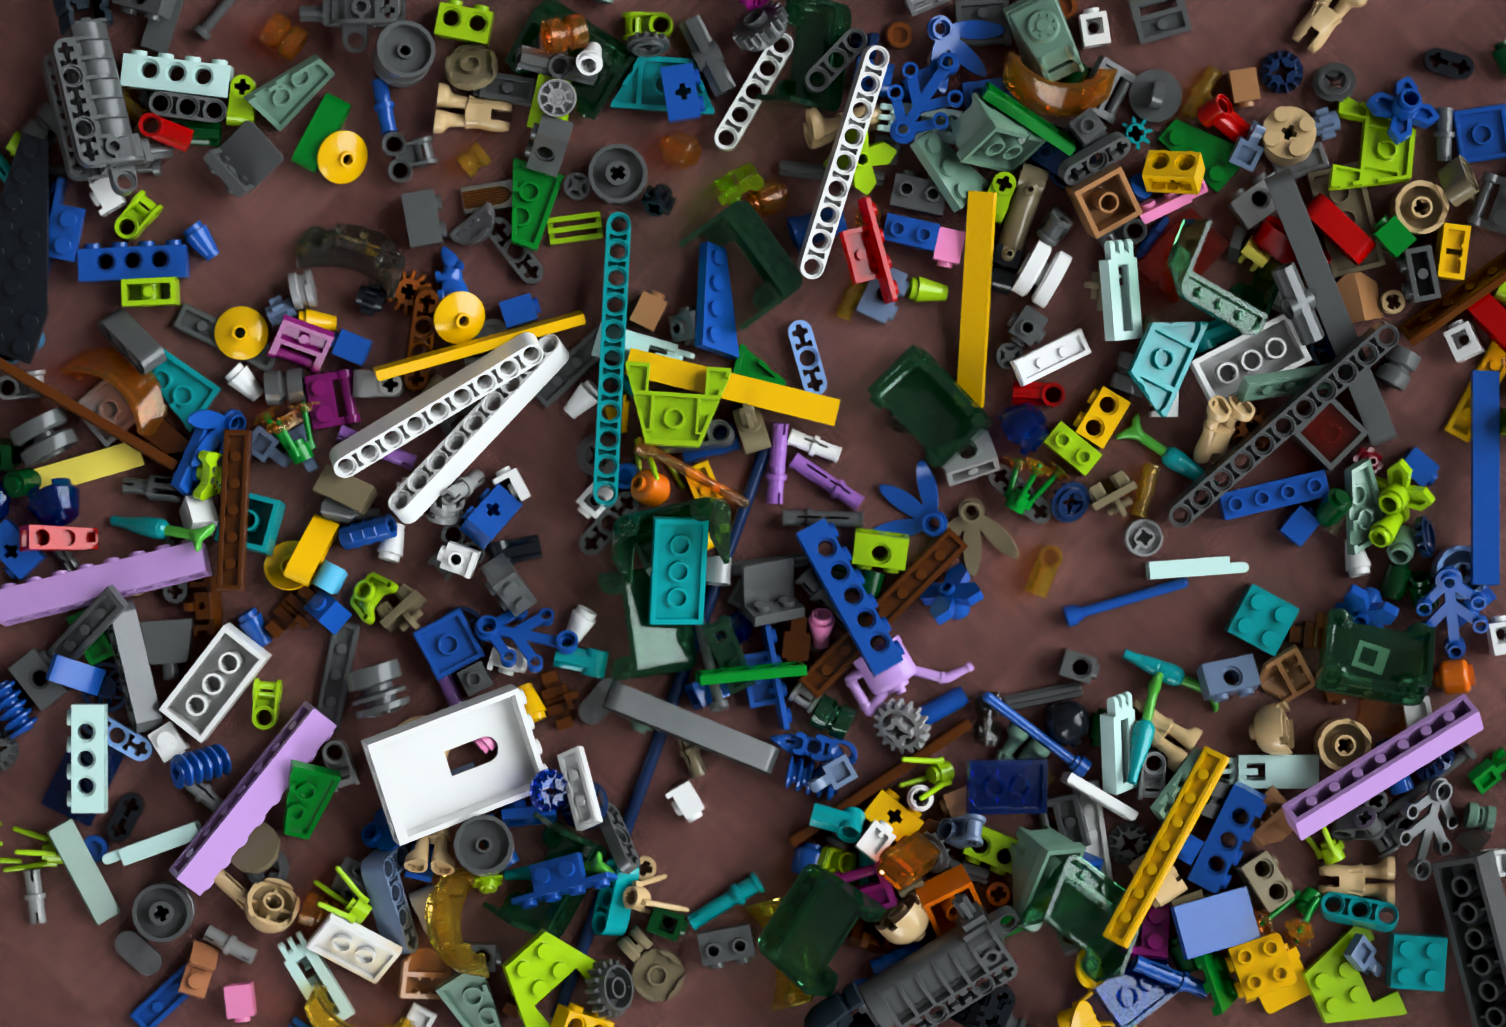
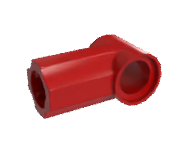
M1218 94L1197 107V116L1204 126L1209 128L1211 126L1216 127L1232 142H1236L1239 135L1242 137L1247 136L1250 125L1233 111L1232 104L1225 95Z
M145 113L138 122L139 130L144 137L183 152L187 151L193 138L194 130L159 117L155 113ZM149 120L158 121L159 126L154 133H147L145 131V124Z
M1013 381L1012 404L1054 407L1062 404L1065 399V390L1058 383L1031 382L1025 386H1020L1018 381ZM1057 387L1060 390L1061 397L1057 402L1052 403L1046 399L1045 393L1048 388Z

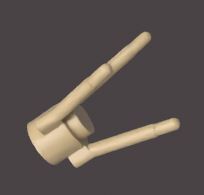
M666 874L641 881L634 880L632 886L627 887L623 892L622 898L626 909H634L647 915L651 914V911L645 908V906L689 912L688 907L651 900L650 892L643 887L666 879Z

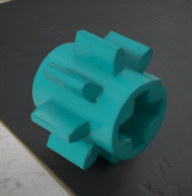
M1132 116L1131 124L1122 123L1123 127L1126 128V132L1122 134L1131 143L1136 144L1137 150H1140V143L1142 141L1150 143L1149 139L1146 138V133H1151L1153 130L1150 128L1145 129L1146 119L1138 123L1136 118ZM1132 126H1137L1139 130L1144 131V134L1139 135V140H1134L1133 136H1128V132H1131L1133 129Z

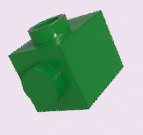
M1395 215L1389 219L1386 216L1382 217L1373 226L1376 231L1371 234L1392 258H1397L1416 240Z

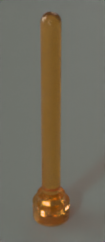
M643 434L637 440L633 448V453L642 458L644 456L647 458L651 456L742 508L749 507L750 501L748 498L657 448L656 445H646Z

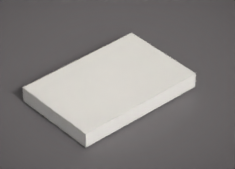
M331 912L306 944V948L374 984L381 979L400 956L403 948L356 922L352 924L345 918Z

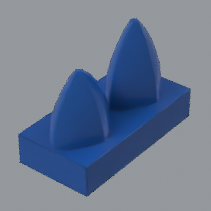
M547 789L533 794L530 807H527L522 798L504 805V809L501 810L502 822L508 828L558 823L556 806Z

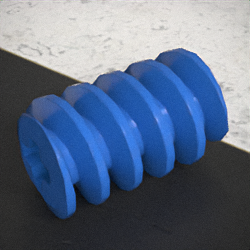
M10 679L0 684V711H4L0 716V721L9 720L4 729L5 731L14 730L9 737L10 740L34 728L33 725L38 720L37 716L28 717L33 710L32 707L23 708L28 699H18V695L23 691L22 688H12L17 682L16 679Z
M213 744L211 747L205 746L202 749H194L192 752H184L182 755L176 754L170 761V775L177 789H182L184 784L192 786L194 781L200 784L203 782V778L206 781L212 780L213 776L221 778L222 772L225 776H228L232 768L229 754L220 744Z
M792 754L784 778L785 788H789L794 782L796 791L799 792L804 785L806 786V794L809 795L811 789L807 782L824 774L820 767L823 764L820 763L814 769V761L810 760L804 766L803 757H800L794 763ZM829 784L816 792V797L819 798L823 792H826L827 800L830 801L837 794L838 789L833 790Z

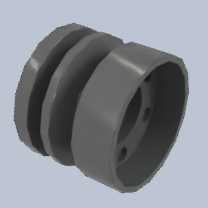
M397 658L343 675L348 692L361 691L362 693L361 697L352 702L353 706L365 703L366 709L355 712L357 719L376 718L398 711L402 706L411 702L409 696L398 699L396 693L407 689L406 685L393 686L392 683L393 680L402 676Z

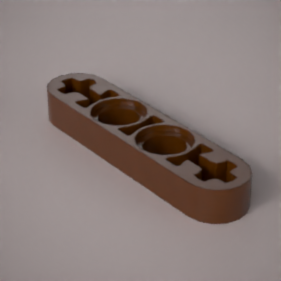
M420 287L414 293L405 358L412 357V349L417 345L426 347V352H430L433 349L435 335L433 315L439 303V297L431 287ZM426 294H429L430 298L433 299L427 302L426 310L428 313L423 312L424 305L420 298H425ZM421 319H426L430 322V326L425 332H418L415 329L416 323ZM430 367L418 370L421 378H418L416 383H412L411 378H409V376L414 375V372L402 375L406 386L414 391L424 388L428 382Z

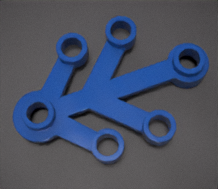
M945 52L939 56L937 60L938 69L922 93L917 77L919 75L918 66L914 62H907L903 65L902 73L908 82L913 107L906 116L902 102L904 97L902 87L893 84L888 88L887 95L892 101L896 119L890 126V134L895 142L908 144L915 139L917 133L934 129L945 130L949 126V119L943 112L936 113L933 119L916 121L924 112L946 107L958 108L963 105L964 96L959 90H952L947 96L932 99L945 77L954 75L959 70L960 63L954 53ZM950 58L953 60L951 66H944L943 61ZM914 67L915 73L908 75L906 74V69ZM895 89L901 91L898 97H892L891 92ZM959 95L961 99L959 102L953 103L951 102V97ZM943 117L946 119V122L943 125H937L936 120ZM901 126L908 127V131L905 134H900L898 130Z
M1444 566L1435 575L1436 585L1415 603L1417 614L1428 616L1432 612V604L1443 593L1445 595V601L1426 621L1419 623L1418 634L1422 639L1432 638L1435 633L1434 628L1447 617L1448 637L1443 643L1444 651L1449 658L1459 659L1465 654L1466 645L1464 639L1459 636L1458 615L1470 622L1476 633H1485L1489 629V623L1486 616L1478 615L1456 600L1455 591L1469 599L1474 610H1483L1487 606V600L1484 593L1476 592L1462 582V575L1458 569L1453 566ZM1446 579H1453L1451 582H1444ZM1476 599L1483 600L1481 603L1474 602ZM1422 605L1428 606L1426 609H1420L1419 607ZM1478 622L1485 623L1483 626L1476 625ZM1424 628L1430 629L1428 632H1423L1422 630ZM1453 648H1459V650L1451 651Z
M542 608L537 615L514 628L506 627L505 625L513 620H525L528 616V609L517 617L510 610L496 618L491 615H485L479 618L474 625L475 635L482 641L491 642L500 655L501 664L506 668L513 667L516 664L517 655L515 651L508 649L501 637L513 641L527 660V669L533 673L542 670L543 658L534 652L528 642L555 647L559 652L566 655L572 654L578 647V637L573 631L564 630L557 636L532 631L540 625L550 626L553 624L554 612L550 608ZM549 615L551 618L543 619L542 616ZM484 628H491L492 631L486 632V631H483V629H484ZM570 643L572 646L565 647L563 644ZM511 656L513 657V659L507 661L504 659V657ZM532 661H538L540 664L537 666H533L530 663Z

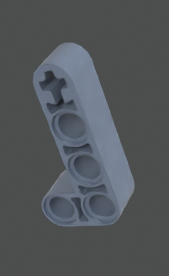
M399 845L391 851H381L377 847L362 861L361 875L368 898L370 899L369 902L379 935L403 947L401 954H413L418 948V935L399 875L405 869L404 860L409 853L405 845Z

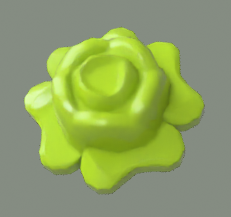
M503 875L474 877L472 879V887L478 888L482 894L494 893L497 891L498 886L503 884Z

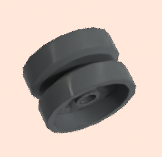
M410 20L396 21L387 25L378 37L372 53L373 68L378 77L388 85L397 88L414 86L420 83L427 75L436 54L435 42L430 32L421 24Z
M611 144L601 148L593 156L589 164L588 178L594 193L601 200L611 205H626L634 202L643 194L647 185L648 170L644 158L636 149L626 144ZM622 171L623 179L617 178L615 180L613 177L614 172Z
M62 407L45 412L9 432L8 435L14 446L22 447L32 443L20 454V458L26 468L46 462L79 442L74 429L65 428L56 432L68 421Z
M485 814L473 816L463 822L457 830L454 839L455 855L463 869L472 875L480 877L495 876L505 870L512 860L515 849L512 833L507 825L497 817ZM483 840L485 843L488 841V849L481 850L479 846L480 841Z
M172 880L157 881L142 890L134 900L132 909L133 923L138 932L148 940L159 943L173 941L184 934L194 922L196 914L195 899L189 889L181 883ZM162 906L163 909L168 908L169 913L167 915L161 913Z

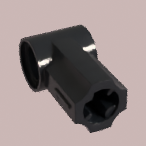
M530 535L511 541L506 539L489 543L487 546L490 560L503 552L513 566L518 562L543 557L538 535Z

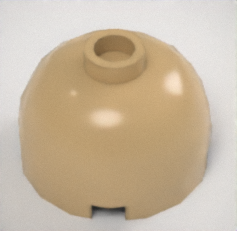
M1285 701L1264 705L1254 716V724L1249 725L1251 740H1256L1258 747L1263 752L1271 755L1282 756L1293 753L1290 749L1294 748L1295 745L1294 727L1292 719L1288 720L1285 712H1290V709Z
M266 878L263 882L252 885L245 900L246 917L252 926L261 932L271 934L282 932L294 922L300 910L299 896L296 897V894L292 891L293 887L289 883L277 878Z
M909 891L906 895L907 898L901 901L897 897V906L884 909L877 918L880 925H875V928L891 943L897 945L909 944L911 942L916 943L926 934L925 930L929 923V917L920 901V897L914 891Z

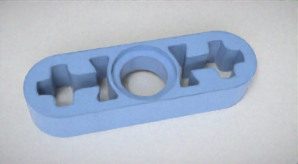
M804 320L794 321L789 326L788 337L804 391L821 395L827 388V380L812 328ZM796 325H801L802 329L807 328L808 333L804 334L805 343L811 340L812 346H804L796 350L795 344H801L799 337L792 335V332L796 330ZM805 350L812 351L815 355V362L811 366H805L800 362V354ZM818 366L820 372H814L817 380H822L823 384L819 386V391L814 392L813 388H808L807 383L811 382L810 374L804 376L803 370H812Z
M108 715V721L111 722V725L108 727L109 746L136 761H144L151 757L154 746L148 737L141 733L135 734L132 728ZM83 724V730L93 735V729L89 727L90 725ZM118 727L124 731L125 738L121 743H115L111 740L110 732L113 728ZM131 734L135 736L132 742L136 744L146 743L145 749L148 750L147 753L137 755V748L132 745L128 746V750L124 748V745L129 742Z

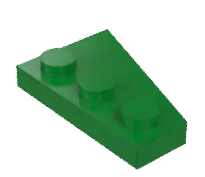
M513 157L511 243L537 252L564 175L558 174L557 177L528 169L526 168L528 162Z
M291 759L282 826L285 835L309 840L342 778L340 771Z
M1218 951L1194 958L1198 969L1203 970L1205 974V983L1203 984L1206 994L1211 993L1215 1006L1211 1007L1214 1017L1223 1014L1238 998L1234 987L1236 982L1234 979H1231L1223 956L1219 955Z

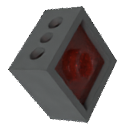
M1334 398L1291 437L1325 471H1331L1369 432Z

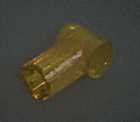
M1048 543L1039 548L1024 590L1040 597H1047L1057 569L1063 560L1062 552L1057 546ZM1053 549L1057 553V559L1053 563H1045L1043 561L1044 552Z

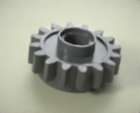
M770 1L766 6L764 5L761 8L750 11L748 14H744L742 16L744 19L737 22V28L732 30L734 34L732 38L742 50L746 48L752 52L764 50L772 46L784 35L787 23L789 22L787 19L789 15L778 1L776 3Z
M604 959L594 962V969H588L590 978L585 979L586 984L589 985V989H586L585 993L590 996L587 1003L593 1004L592 1012H598L599 1018H618V1016L625 1014L624 1010L629 1009L633 1000L634 984L632 977L625 968V965H619V960Z

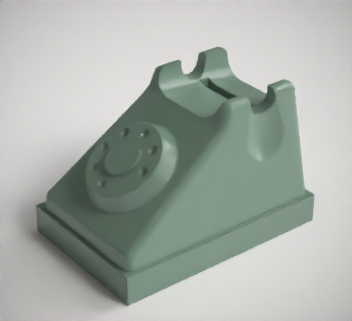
M1019 0L1002 9L1031 80L1037 79L1047 87H1052L1053 82L1071 73L1084 71L1079 52L1058 0Z
M978 93L971 94L972 104L958 118L954 115L948 117L958 148L956 155L960 162L1013 173L1046 142L1045 139L983 99Z
M1043 825L1041 830H1027L1019 827L1015 834L1018 838V843H1012L1009 849L1012 858L1013 908L1020 920L1059 916L1068 894L1066 891L1070 889L1086 847L1080 842H1073L1048 825Z

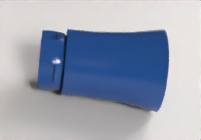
M829 207L822 209L820 212V217L823 221H829L833 216V211ZM812 212L786 217L787 228L798 253L801 250ZM843 212L835 236L847 230ZM817 233L813 236V245L825 240L823 233Z

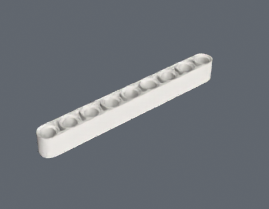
M867 46L863 50L797 260L799 273L808 279L820 277L826 266L889 63V53L882 46ZM873 50H878L882 56L880 63L877 65L871 64L869 60V55ZM866 76H870L873 79V87L869 91H864L861 87V81ZM858 102H862L865 106V113L861 117H855L853 114V107ZM853 128L857 132V139L853 143H847L845 133L848 129ZM845 154L849 158V164L845 169H839L836 164L837 159L840 155ZM833 181H839L841 184V190L837 195H831L828 190L830 183ZM825 207H831L833 211V216L829 221H823L820 217V212ZM817 233H823L825 237V242L820 247H814L812 243V238ZM809 259H815L817 263V268L812 273H806L804 269V264Z
M530 332L519 334L335 445L329 453L335 474L342 478L355 475L537 365L543 358V350L537 337ZM533 347L531 350L525 351L527 348ZM506 361H510V362H509L508 364H506V365H501L502 363H504V362H506ZM487 375L485 378L478 379L480 376ZM463 389V391L455 393L457 390ZM440 403L438 406L432 407L434 404ZM417 417L415 420L409 421L411 418ZM390 431H394L392 434L385 435ZM371 445L369 448L362 449L364 446ZM343 459H348L343 463H339Z
M555 334L544 335L538 340L543 350L541 362L487 394L391 494L388 506L401 522L405 524L415 522L436 501L441 492L456 480L566 364L569 359V351Z

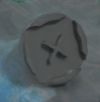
M1150 69L1136 77L1134 83L1131 84L1128 91V102L1130 108L1139 119H1146L1148 123H1161L1170 119L1178 111L1182 102V90L1179 82L1172 74L1161 69Z

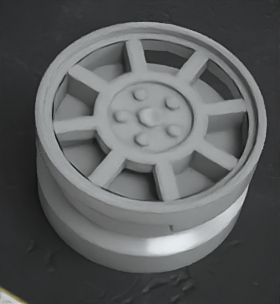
M551 79L545 82L538 92L540 108L547 115L553 117L569 114L577 101L574 87L563 79Z
M306 270L303 274L289 273V288L295 310H301L304 306L308 305L309 307H317V293L311 270Z
M440 495L426 511V518L433 523L440 525L458 524L464 520L462 518L464 515L462 508L465 506V498L463 497L454 505L448 506L441 499L444 496Z
M1149 519L1132 521L1124 532L1123 538L1126 548L1137 556H1151L1161 548L1163 543V534L1160 526Z

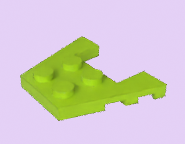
M1349 96L1343 102L1337 101L1336 112L1339 118L1362 122L1358 169L1333 164L1330 168L1328 190L1335 191L1409 182L1412 177L1416 129L1412 128L1411 136L1396 145L1387 134L1390 118L1374 116L1365 102L1359 103Z
M626 361L625 366L645 444L700 448L731 376V368L707 367L705 394L649 391L650 363Z
M1352 926L1338 938V941L1331 948L1323 952L1302 973L1323 1023L1407 1014L1398 991L1394 990L1372 1001L1360 972L1356 971L1343 955L1355 933L1364 934L1370 942L1375 940L1371 929Z
M541 929L502 964L524 1027H550V1024L535 1005L575 969L584 979H589L588 969H594L593 963L597 962L544 929Z

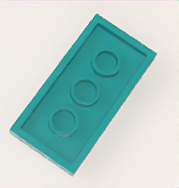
M653 517L648 614L650 625H703L709 519L707 517Z

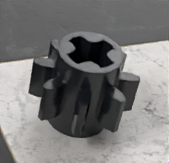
M657 184L654 188L650 185L647 187L641 203L645 204L644 207L648 214L659 217L663 213L668 216L677 199L672 197L673 192L668 186Z
M369 282L368 287L360 286L355 305L361 306V313L373 316L374 311L382 312L387 293L381 292V285Z

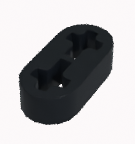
M1432 48L1422 58L1423 67L1427 71L1451 79H1467L1474 71V63L1470 57L1442 48ZM1437 53L1439 54L1438 59L1445 61L1446 65L1438 64L1436 67H1433L1429 57ZM1463 61L1464 67L1468 68V71H1464L1460 75L1457 68L1450 66L1451 63L1459 64Z
M132 792L120 799L107 826V833L112 840L124 841L132 834L145 807V801L140 794ZM135 798L136 805L139 808L138 810L133 809L128 816L125 814L128 809V805L125 802ZM124 818L126 819L124 829L127 832L117 836L115 834L116 829L113 826L114 824H120Z

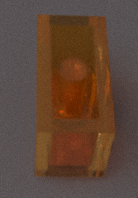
M917 830L909 837L907 835L903 836L894 847L888 846L879 856L881 861L876 871L900 892L933 869L941 850Z

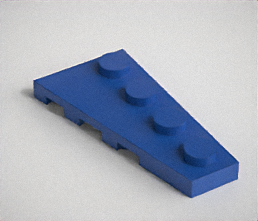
M710 242L700 243L695 347L731 360L739 358L727 251L726 248Z

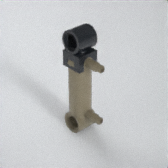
M1025 162L1022 165L1016 188L993 252L992 291L1007 296L1010 293L1023 249L1048 179L1049 170Z

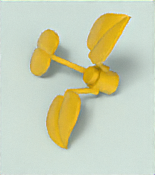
M1089 948L1080 950L1076 956L1075 970L1078 980L1082 986L1088 989V992L1078 1001L1072 1002L1071 1008L1058 1012L1057 1022L1059 1027H1138L1135 1020L1127 1013H1119L1116 1016V1022L1098 1021L1096 1019L1092 1006L1086 1000L1094 994L1095 990L1102 991L1104 989L1106 974L1102 962Z

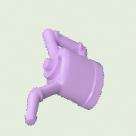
M897 634L891 638L893 642L898 640L905 652L902 655V663L873 678L862 656H860L853 663L856 669L846 674L844 680L846 687H849L858 702L860 710L870 717L875 714L889 694L896 692L898 696L906 691L904 686L909 683L908 679L912 676L939 682L942 685V683L947 684L975 668L971 662H967L965 665L945 673V671L939 672L916 666L904 647L900 636ZM883 641L873 647V649L876 651L883 650L885 642ZM862 677L870 691L875 695L871 701L868 700L858 683V680Z

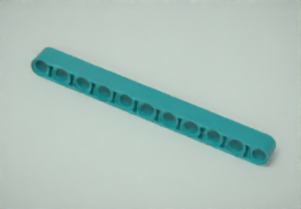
M623 212L611 214L606 224L593 481L594 500L601 507H610L615 504L618 498L631 246V222L628 215ZM616 220H623L627 224L622 232L614 231L611 226ZM617 246L625 250V255L619 259L613 258L610 255L612 248ZM614 273H619L623 275L624 281L622 284L615 286L609 282V277ZM612 300H619L623 306L620 311L611 312L607 308L608 303ZM612 326L618 327L621 330V335L617 339L608 338L606 335L608 328ZM610 353H615L620 357L619 363L615 366H609L604 361L605 357ZM615 380L619 385L617 391L614 393L606 392L603 389L606 381ZM606 407H614L617 410V416L612 420H607L603 418L602 411ZM613 434L616 438L615 444L611 447L603 446L600 442L603 435ZM605 460H609L615 465L614 470L609 474H604L599 470L600 464ZM603 487H608L613 491V497L608 501H602L598 497V492Z

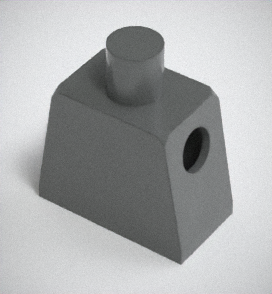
M195 618L140 622L149 664H162L163 680L179 679L178 663L191 661Z

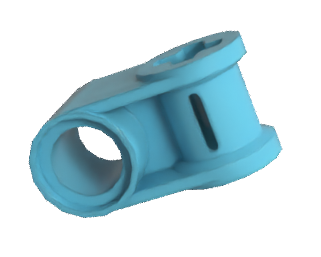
M324 559L312 584L331 594L337 595L348 573L345 572L346 570Z

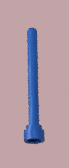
M1183 577L1083 607L1079 605L1074 606V604L1062 607L1064 618L1068 627L1079 625V621H1083V617L1186 588L1189 585V581Z
M991 692L983 694V700L1066 762L1070 772L1080 778L1088 772L1092 762L1086 757L1071 754Z

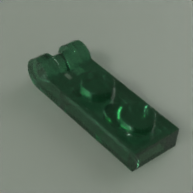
M726 614L718 617V621L710 624L707 622L701 625L719 668L748 666ZM723 630L726 637L717 640L715 633ZM755 680L726 683V686L732 695L756 684Z

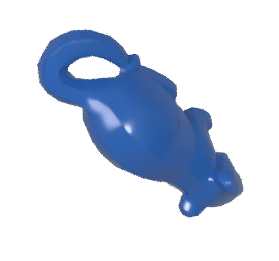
M443 246L440 257L444 269L442 273L435 271L436 283L442 285V289L437 290L439 302L452 292H469L461 272L464 270V263L458 259L454 252Z
M797 732L796 734L785 733L770 737L773 743L777 744L788 754L794 753L800 756H807L820 763H827L841 755L843 751L839 744L849 747L851 755L848 757L850 763L853 765L857 761V749L853 744L845 740H838L837 738L833 740L819 734L816 737H810L803 732Z

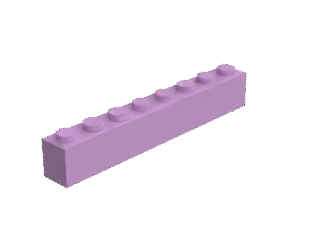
M184 539L180 545L171 547L170 544H164L155 547V551L145 553V551H135L130 553L127 558H107L103 560V564L95 566L93 564H83L78 566V570L75 571L59 570L53 572L51 577L43 579L40 576L26 579V583L16 585V583L3 584L0 586V624L7 627L88 607L106 587L112 584L124 598L212 576L207 546L202 542L201 550L196 552L192 541Z
M1462 694L1281 805L1287 823L1301 841L1483 730L1479 710L1465 694Z
M305 700L169 868L172 875L199 896L208 890L218 873L229 865L231 857L235 852L246 844L249 835L255 827L263 823L266 814L272 806L278 804L284 791L288 787L291 759L310 763L315 758L317 750L321 745L332 737L337 725Z

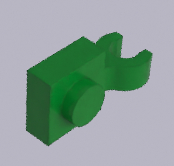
M1502 747L1494 751L1492 761L1487 758L1467 774L1471 783L1481 795L1502 779L1500 774L1506 770V758L1501 760L1506 756Z

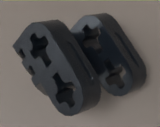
M1006 983L986 995L983 1000L979 999L950 1018L965 1027H1005L1015 1005V994ZM1004 992L1007 994L1006 998L1001 997L999 1000L996 998L997 994L1002 995ZM993 1016L996 1018V1021H991L989 1025L985 1023L987 1019L991 1020Z

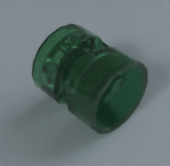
M823 694L808 724L821 731L826 728L828 735L838 740H843L856 716L857 710L846 704L839 706L836 699Z

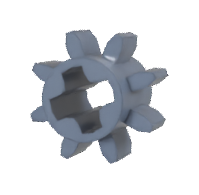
M1327 106L1313 111L1314 117L1312 118L1315 121L1316 137L1320 136L1322 141L1336 137L1335 131L1341 129L1337 112L1335 110L1329 112Z
M281 295L269 299L270 306L264 308L272 326L280 324L284 314L291 317L297 316L290 298L288 297L283 300Z

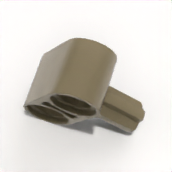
M1459 155L1440 168L1437 174L1446 197L1455 207H1458L1466 200L1474 207L1480 190L1471 166L1464 157Z
M744 403L742 407L732 410L746 455L772 447L760 408Z

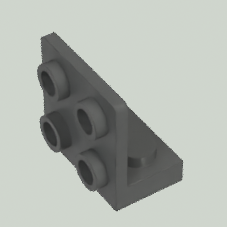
M791 556L742 566L743 615L755 627L805 617V607L794 597V563Z

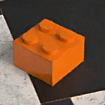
M962 864L925 881L923 887L914 888L929 917L930 926L937 937L957 926L954 920L957 919L956 913L958 911L951 903L955 899L954 895L956 893L960 895L965 893L971 903L977 901L983 907L975 887Z

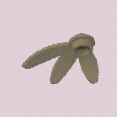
M968 497L961 501L958 507L959 516L948 522L947 529L950 528L958 537L964 531L963 542L968 545V548L963 552L964 562L971 577L977 574L981 562L982 540L980 531L1001 552L1014 559L1019 557L1018 548L1009 533L996 521L984 515L985 506L981 500L975 497ZM974 506L977 512L970 514L967 512V507ZM940 536L933 537L932 540L930 541V543H929L927 549H928Z

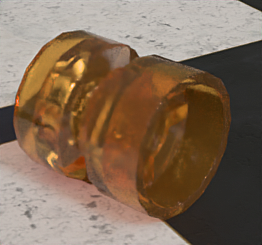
M276 12L263 28L258 40L271 49L277 47V53L291 62L305 45L310 33L298 25L291 26L290 19L280 12Z
M581 13L566 15L562 21L555 17L541 22L542 42L548 54L565 52L567 47L570 50H576L588 46V28L585 18Z
M309 891L297 923L310 928L315 925L319 927L330 914L329 911L317 906L319 901L344 911L345 906L334 899L325 901L323 895Z

